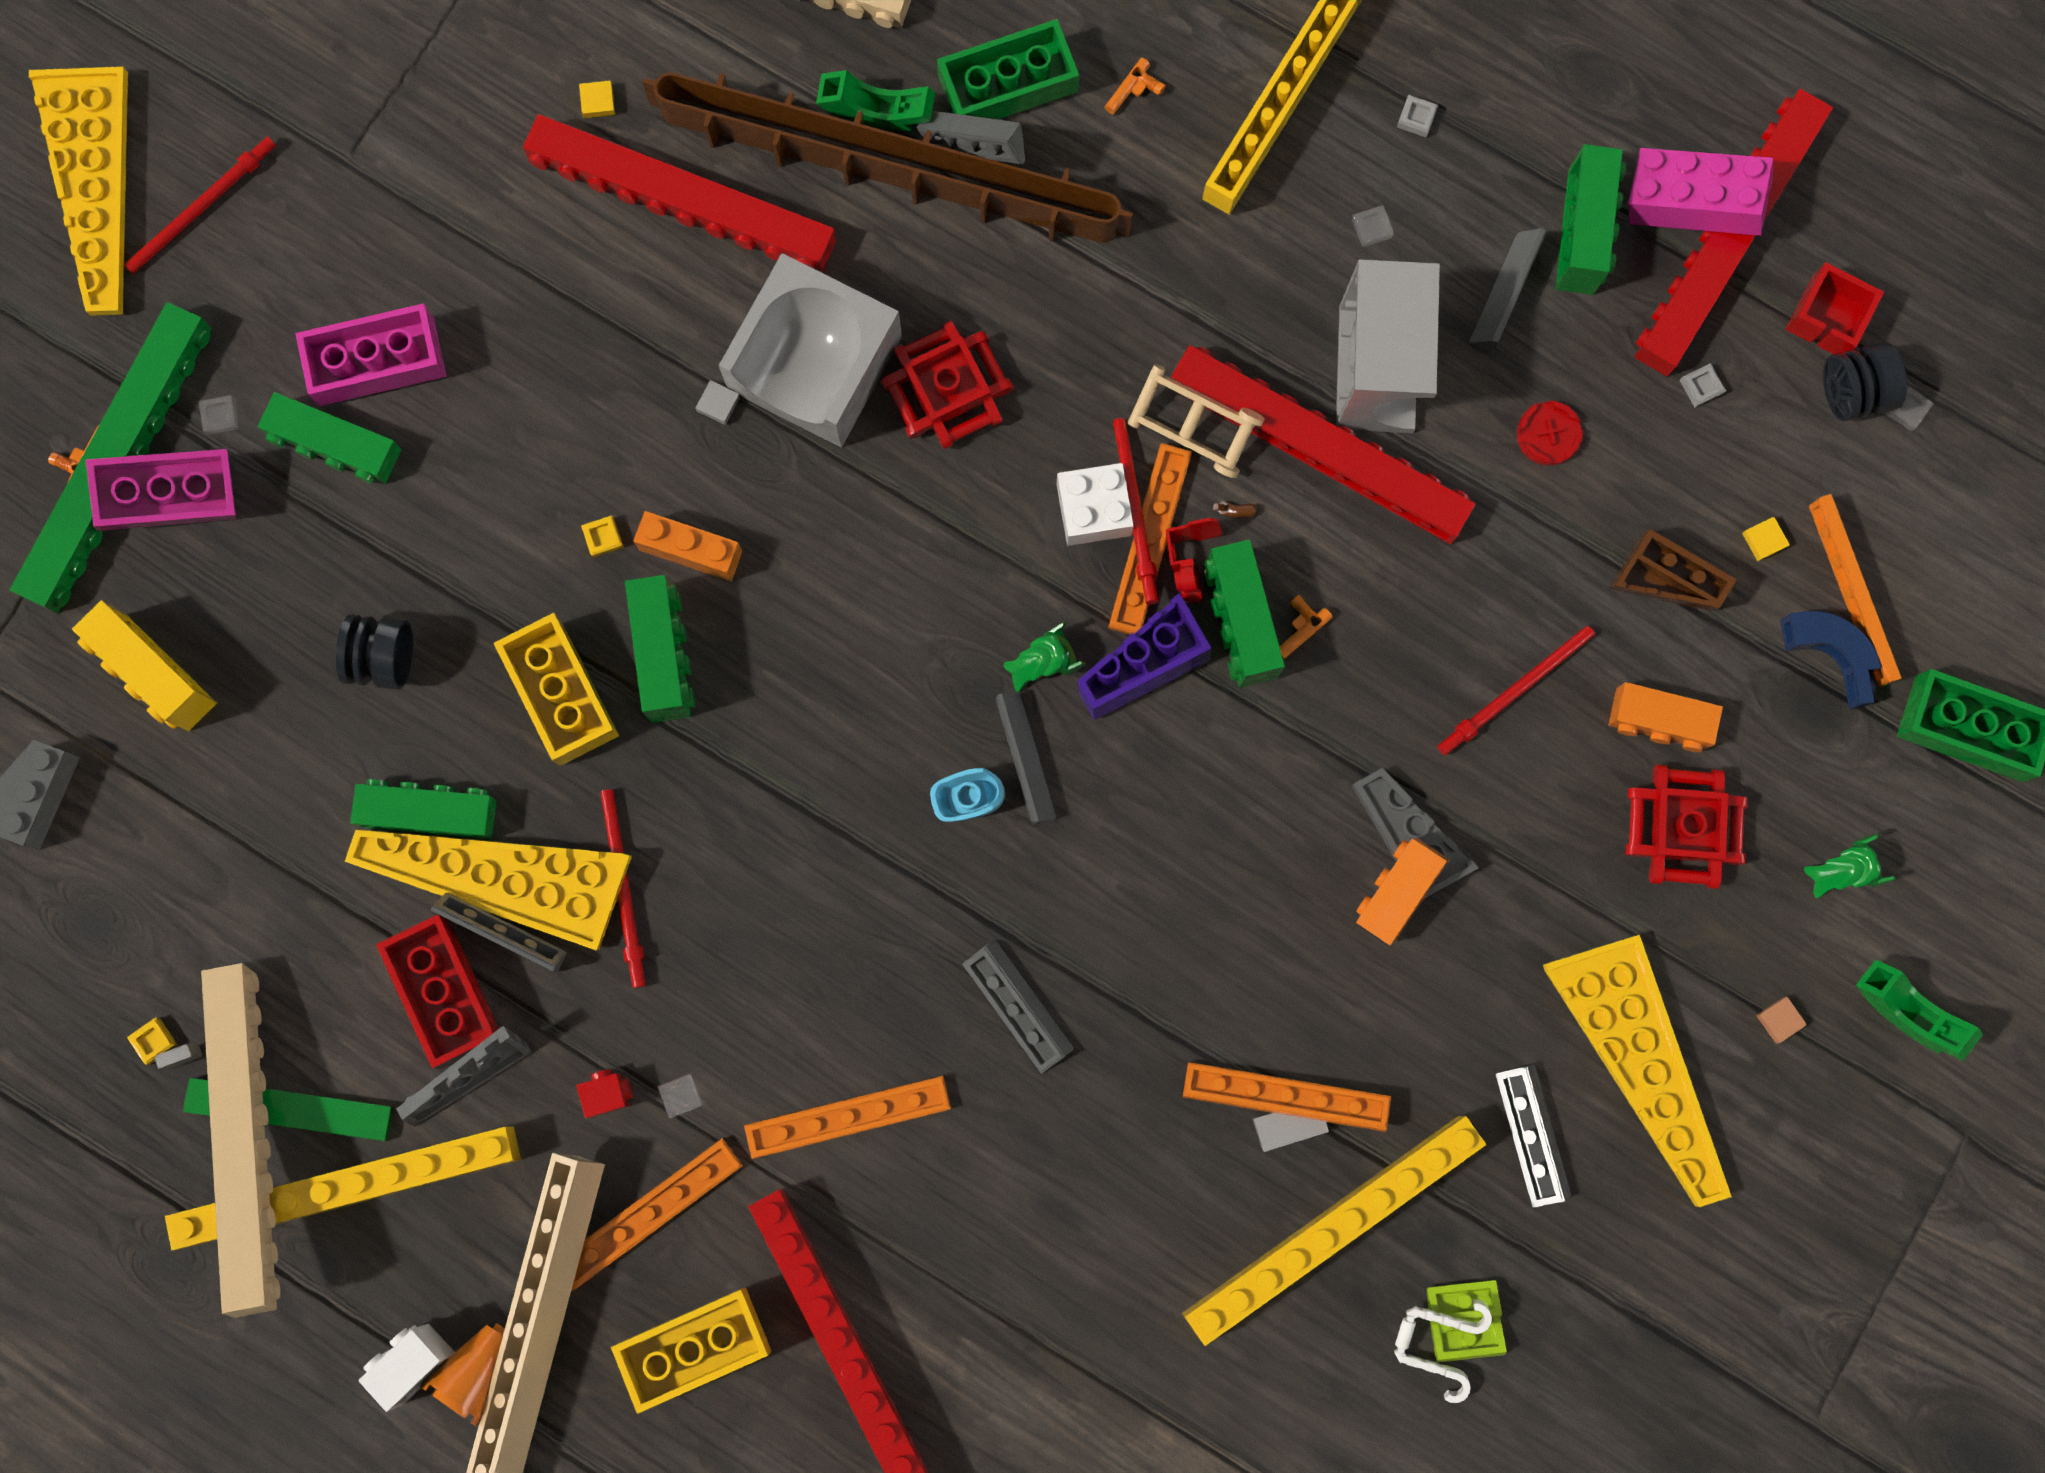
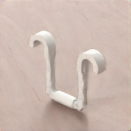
M1473 1299L1474 1309L1483 1314V1318L1479 1322L1453 1318L1446 1314L1414 1306L1406 1311L1407 1317L1403 1318L1395 1345L1397 1349L1394 1350V1353L1400 1363L1439 1373L1462 1383L1459 1390H1447L1444 1393V1399L1450 1403H1459L1468 1397L1470 1383L1467 1375L1458 1368L1441 1365L1410 1354L1407 1355L1405 1349L1409 1348L1416 1325L1414 1319L1417 1317L1435 1321L1449 1327L1452 1326L1473 1334L1485 1332L1491 1325L1492 1317L1489 1307L1479 1299Z

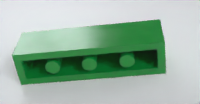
M276 392L273 393L257 426L266 435L265 440L280 448H284L285 444L295 447L297 454L310 460H314L315 456L326 460L325 465L339 472H343L345 468L356 472L354 475L356 478L369 484H373L374 480L386 484L402 450L392 439Z
M367 779V785L355 784L350 824L368 829L492 839L497 800L487 795V790L478 788H467V793L454 792V787L434 785L433 790H422L421 784L401 782L399 788L388 787L387 781Z

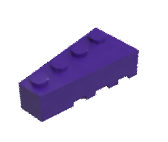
M1180 593L1164 609L1148 619V622L1135 634L1132 633L1127 637L1123 644L1113 653H1109L1077 681L1078 693L1093 720L1210 661L1211 647Z

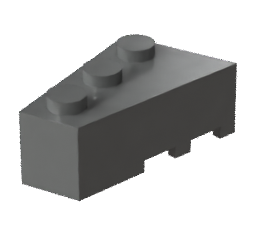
M35 740L27 746L0 777L1 838L40 850L80 757Z

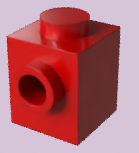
M611 1069L591 1074V1081L576 1085L585 1118H594L630 1107L629 1099L633 1098L628 1078L623 1079L620 1073L612 1074Z

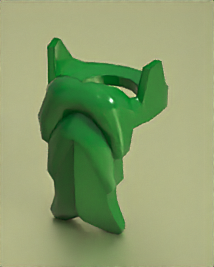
M1066 621L1047 631L1042 637L1036 638L1030 644V648L1021 652L1017 659L1004 662L1005 670L1012 674L1016 692L1022 691L1029 681L1039 680L1044 675L1051 676L1056 673L1072 675L1086 665L1084 661L1077 662L1074 651L1063 634L1062 630L1067 624Z
M1876 833L1855 840L1851 848L1841 852V856L1827 860L1824 865L1805 866V873L1815 882L1814 896L1816 898L1822 897L1833 888L1841 890L1851 885L1854 887L1866 885L1877 887L1897 880L1895 876L1886 878L1881 876L1880 862L1877 860V855L1873 848L1869 847V842L1877 839L1879 834Z

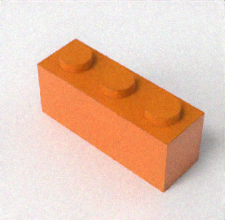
M644 511L633 540L639 551L731 582L743 552L736 541Z
M1624 682L1616 688L1608 726L1618 728L1617 732L1623 735L1637 736L1639 733L1650 736V741L1655 743L1670 744L1671 741L1683 744L1682 748L1684 750L1700 753L1715 745L1723 706Z
M1417 837L1412 838L1410 842L1405 839L1402 841L1393 855L1398 859L1391 870L1385 868L1375 882L1379 889L1373 898L1367 895L1356 911L1361 915L1356 923L1388 945H1392L1450 860Z

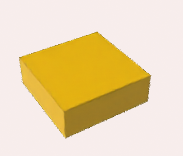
M611 81L579 84L583 118L615 115L613 85Z
M613 515L581 525L592 558L624 548Z
M1775 517L1742 533L1757 561L1777 553L1790 545Z
M157 1017L127 1037L145 1065L154 1063L156 1055L178 1046L162 1020Z

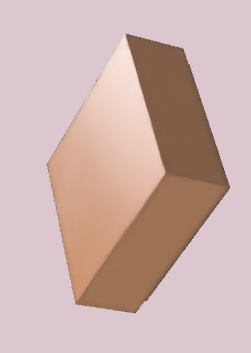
M1787 996L1782 997L1756 1015L1776 1044L1781 1043L1807 1025Z

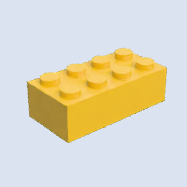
M101 600L72 628L80 637L77 643L90 655L93 656L95 654L103 660L100 664L101 667L114 678L119 677L124 681L126 685L123 688L136 700L139 701L141 699L150 707L147 709V712L161 724L165 722L172 729L178 726L189 732L217 704L127 614Z
M555 613L494 642L551 760L558 766L619 736L562 621Z
M746 1287L611 1347L637 1414L760 1360L772 1352Z

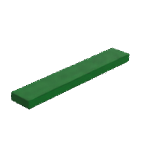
M189 1078L183 1112L210 1116L208 1080ZM267 1088L262 1092L263 1104L267 1108L268 1124L388 1141L394 1110L392 1106Z

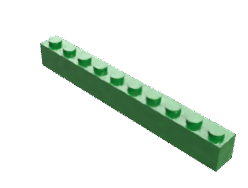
M166 302L9 591L57 614L61 607L67 604L71 596L70 590L76 579L84 573L87 566L86 561L92 549H95L102 539V531H97L93 526L86 459L148 455L150 442L154 435L162 429L165 421L164 417L170 405L175 404L178 400L183 381L193 372L196 357L210 340L212 328L201 317Z

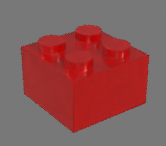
M1825 262L1812 276L1785 330L1810 343L1815 339L1819 340L1817 346L1831 354L1854 350L1868 326L1884 291Z

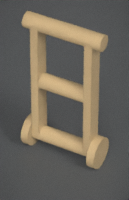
M1154 364L1128 420V424L1135 428H1139L1142 424L1215 461L1214 469L1219 473L1231 478H1237L1240 472L1236 467L1237 461L1254 426H1262L1265 418L1248 408H1241L1240 412H1237L1164 375L1166 369ZM1159 384L1194 400L1180 432L1145 415ZM1206 407L1241 424L1226 456L1192 439V435Z

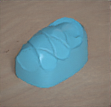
M974 768L939 780L932 786L930 797L935 815L939 820L943 822L965 821L983 817L996 811L1005 799V788L1001 779L989 770Z

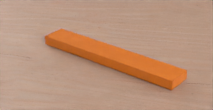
M1164 443L1160 444L1142 507L1151 561L1156 564L1157 574L1167 542L1166 529L1171 528L1192 451ZM1134 539L1108 629L1129 635L1135 634L1143 627L1149 606L1145 602L1142 581H1139L1136 566L1139 563Z
M1832 494L1822 496L1810 504L1809 509L1853 625L1868 638L1879 658L1881 668L1872 672L1878 688L1889 685L1901 679V675Z
M1190 1062L1187 1065L1183 1098L1383 1132L1387 1131L1391 1096Z
M940 1076L744 1125L751 1159L950 1110L951 1106L944 1077Z
M722 1138L587 1237L582 1248L572 1291L579 1288L740 1169L743 1165L725 1139Z

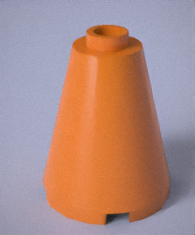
M497 1323L493 1328L485 1325L423 1380L420 1387L424 1390L429 1385L434 1387L435 1390L431 1394L433 1397L464 1419H466L469 1413L473 1415L474 1418L470 1423L477 1427L481 1420L505 1328Z

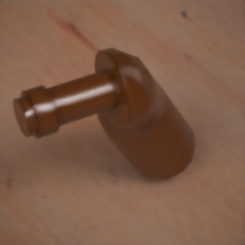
M1222 501L1213 505L1214 511L1229 517H1253L1257 513V508L1254 504L1235 505Z

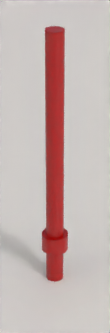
M267 136L249 153L245 151L237 158L239 161L129 259L124 266L132 274H135L247 172L251 174L260 166L258 162L277 145Z
M1118 418L1113 421L1120 463L1123 464L1133 521V536L1139 563L1136 566L1138 580L1142 581L1145 602L1151 605L1159 602L1155 578L1158 575L1156 564L1151 561L1126 420Z
M1585 626L1471 719H1464L1455 726V732L1437 745L1439 752L1446 756L1463 741L1467 743L1478 734V729L1595 636L1592 628Z
M614 790L600 791L610 852L624 853ZM626 872L618 895V903L626 946L623 949L624 961L629 964L632 988L636 989L646 987L642 960L645 959L643 946L639 945L628 874Z

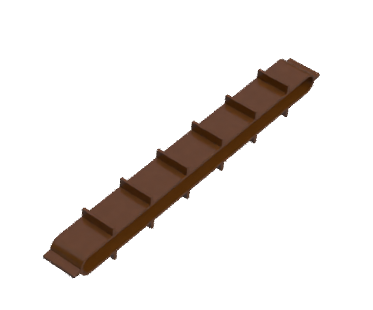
M671 72L660 75L656 80L645 78L642 80L650 105L660 108L663 118L668 123L705 133L710 148L715 147L718 138H723L774 152L777 166L782 167L786 156L842 171L845 185L848 186L853 175L911 190L913 204L916 205L921 193L980 209L981 223H985L989 212L1049 228L1050 242H1053L1057 231L1101 243L1111 241L1116 235L1130 236L1133 213L1121 209L1119 199L1109 192L1069 182L1070 169L1068 168L1065 169L1062 179L1007 165L1001 163V161L989 160L932 144L930 130H927L923 141L864 125L861 111H858L854 122L797 107L794 93L789 92L785 103L731 89L728 88L726 77L723 73H720L716 84ZM675 98L684 99L1097 213L1111 219H1098L671 100Z

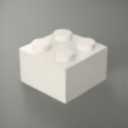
M1122 463L1057 473V489L1067 546L1132 535L1133 521Z
M429 1323L420 1327L413 1325L409 1329H403L390 1341V1344L393 1346L391 1350H387L382 1355L380 1353L377 1354L363 1367L366 1373L358 1381L386 1412L405 1404L421 1388L420 1385L423 1380L455 1353Z

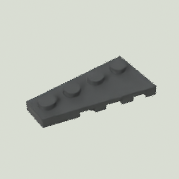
M1383 768L1352 785L1392 856L1404 839L1410 842L1412 838L1417 837L1450 859L1424 899L1479 868L1458 849L1457 844L1434 824L1435 822L1428 814L1424 813L1412 801V798Z
M503 1025L420 1091L408 1096L405 1102L396 1109L403 1121L415 1127L532 1052L526 1041Z

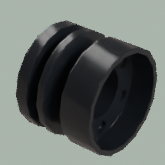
M1884 342L1864 347L1859 352L1849 350L1845 353L1832 354L1827 357L1824 364L1823 385L1826 399L1832 413L1840 421L1846 422L1855 418H1863L1868 416L1870 412L1881 414L1901 408L1906 401L1908 389L1907 375L1900 354L1892 344Z
M347 615L342 622L336 645V672L339 680L343 684H353L356 682L360 686H365L373 679L374 684L379 688L402 689L408 680L413 658V631L409 621L384 618L377 625V621L373 616L362 618L360 615Z

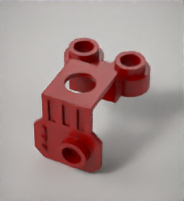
M1205 518L1190 521L1183 526L1166 529L1170 564L1174 571L1177 591H1181L1184 602H1190V604L1204 602V595L1199 570L1194 559L1177 561L1175 543L1188 540L1201 541L1219 537L1223 534V530L1218 519Z

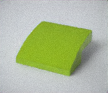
M1496 1280L1427 1288L1429 1310L1446 1314L1453 1318L1479 1322L1483 1318V1314L1480 1311H1476L1473 1304V1299H1479L1489 1307L1492 1317L1489 1328L1479 1334L1465 1332L1452 1326L1449 1327L1435 1321H1430L1436 1363L1500 1356L1507 1353L1500 1319L1502 1310Z

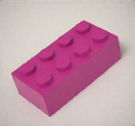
M1640 148L1628 201L1629 224L1761 236L1773 180V158Z
M424 303L295 333L307 392L319 406L447 377L434 316Z
M227 449L86 459L93 526L97 531L236 519Z

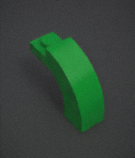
M844 70L821 74L816 104L840 119L854 122L858 111H861L864 125L884 131H912L913 124L930 122L935 91L928 86L905 90L881 89L862 82L849 71Z
M1875 960L1856 984L1865 999L1882 1016L1909 1037L1938 1054L1943 1051L1964 1061L1983 1036L1978 1027L1945 1012L1923 997L1912 986L1904 972L1879 960Z

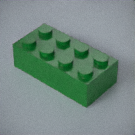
M1058 19L937 59L938 78L952 114L1000 119L1077 93L1079 88V73Z
M1584 144L1568 170L1555 290L1593 295L1600 285H1604L1608 273H1613L1616 254L1611 253L1612 243L1616 242L1619 233V223H1615V215L1621 208L1623 194L1618 192L1619 182L1623 181L1626 170V162H1621L1623 149Z
M1249 539L1212 548L1208 559L1205 560L1202 574L1206 587H1212L1214 598L1210 602L1215 618L1220 617L1222 630H1219V637L1223 650H1229L1231 661L1227 662L1230 678L1232 681L1237 680L1239 689L1277 680L1285 666L1251 541Z
M665 575L626 580L625 587L642 712L652 723L691 717L690 708L695 707V696L693 688H690L688 681H686V675H691V666L688 655H685L684 649H682V643H687L684 623H681L680 617L677 614V611L683 610L680 592L676 590L675 584H670Z
M1929 669L1916 675L1896 737L2017 781L2026 782L2040 777L2045 763V709Z

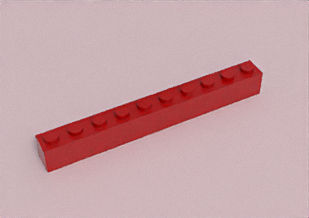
M1801 88L1793 98L1786 96L1776 112L1780 115L1777 123L1771 121L1761 136L1765 143L1761 149L1755 147L1750 156L1773 158V180L1765 219L1833 109L1832 106ZM1703 231L1698 241L1703 243L1699 251L1697 252L1693 249L1683 264V267L1687 269L1683 277L1677 275L1667 290L1671 297L1667 303L1660 302L1651 316L1655 320L1652 328L1648 329L1645 327L1635 342L1639 349L1634 358L1666 377L1675 369L1756 235Z
M540 114L537 115L523 145L529 163L538 169L547 170V168H550L569 181L576 182L578 179L588 183V186L597 192H612L628 204L640 203L645 205L652 213L664 216L666 213L676 217V220L685 226L694 227L696 225L706 229V232L713 237L723 239L725 236L735 240V243L744 249L753 250V248L761 250L765 252L767 257L778 261L783 253L823 273L837 241L835 229Z
M1189 345L1170 377L1237 412H1240L1241 408H1248L1259 413L1265 420L1262 426L1255 425L1251 434L1450 545L1457 538L1475 506V503L1470 501V497L1466 493L1458 489H1448L1441 485V481L1434 475L1429 473L1421 474L1412 469V464L1400 457L1394 459L1385 454L1384 449L1378 444L1371 441L1366 443L1358 439L1351 429L1331 424L1322 413L1316 410L1308 411L1298 405L1299 403L1295 398L1287 394H1277L1270 390V386L1263 380L1258 378L1250 379L1243 375L1241 369L1236 365L1228 362L1223 364L1214 359V355L1203 347L1195 348ZM1206 407V409L1212 411L1213 413H1215V414L1221 416L1222 418H1224V419L1230 421L1231 423L1237 425L1238 427H1240L1241 424H1239V423H1237V422H1235V421H1233V420L1227 418L1226 416H1224V415H1222V414H1220V413H1218V412H1216V411H1214V410H1212V409Z
M779 1189L748 1206L884 1473H929L783 1189Z

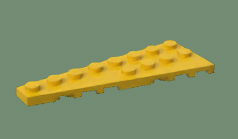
M124 67L29 70V78L32 80L35 92V104L39 109L42 121L41 129L46 138L50 154L48 158L64 212L63 220L71 241L70 249L72 256L75 257L79 274L77 278L85 311L90 316L123 315L128 72Z
M355 830L345 862L441 896L448 892L486 912L579 945L599 950L632 856L625 853Z
M1640 935L1544 964L1543 967L1546 974L1695 1207H1702L1732 1197Z

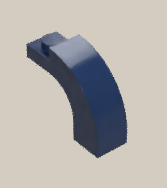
M1820 611L1790 613L1780 620L1786 652L1813 649L1826 653L1836 661L1843 674L1849 709L1863 708L1874 702L1876 687L1869 674L1880 669L1881 665L1873 645L1861 630L1839 616Z

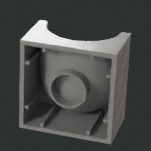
M782 253L722 358L719 368L727 388L739 393L740 397L842 448L893 356V348L898 346L902 339L899 311Z
M1358 260L1339 306L1337 427L1341 425L1358 431L1413 433L1415 431L1416 398H1434L1437 394L1440 264Z

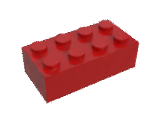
M437 914L376 944L433 1069H443L457 1062L499 1029L449 919Z

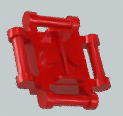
M952 321L942 324L943 328L906 346L900 344L894 347V354L902 369L881 380L885 391L890 392L907 425L905 430L909 438H917L933 428L944 450L953 446L952 442L991 423L993 426L1001 423L1002 417L993 399L1004 396L1014 389L1010 379L1005 378L988 345L990 340L986 332L981 331L963 339ZM949 340V342L910 360L911 357ZM971 350H977L994 383L993 385L988 387L970 353ZM908 380L926 414V417L918 420L901 387V384ZM983 404L986 412L946 430L944 422Z
M1655 765L1653 769L1654 789L1628 788L1627 799L1631 800L1629 844H1626L1625 855L1651 857L1649 882L1652 884H1662L1663 881L1704 884L1707 888L1719 889L1722 863L1746 865V854L1743 853L1744 809L1748 808V797L1732 796L1724 793L1725 773L1723 770L1712 769L1711 772L1668 769L1667 765ZM1668 782L1709 785L1710 791L1668 788ZM1646 800L1653 801L1652 845H1643L1644 801ZM1728 808H1731L1729 852H1726ZM1665 859L1708 862L1707 871L1665 868Z

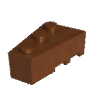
M1649 529L1642 533L1609 589L1713 611L1721 607L1737 579Z

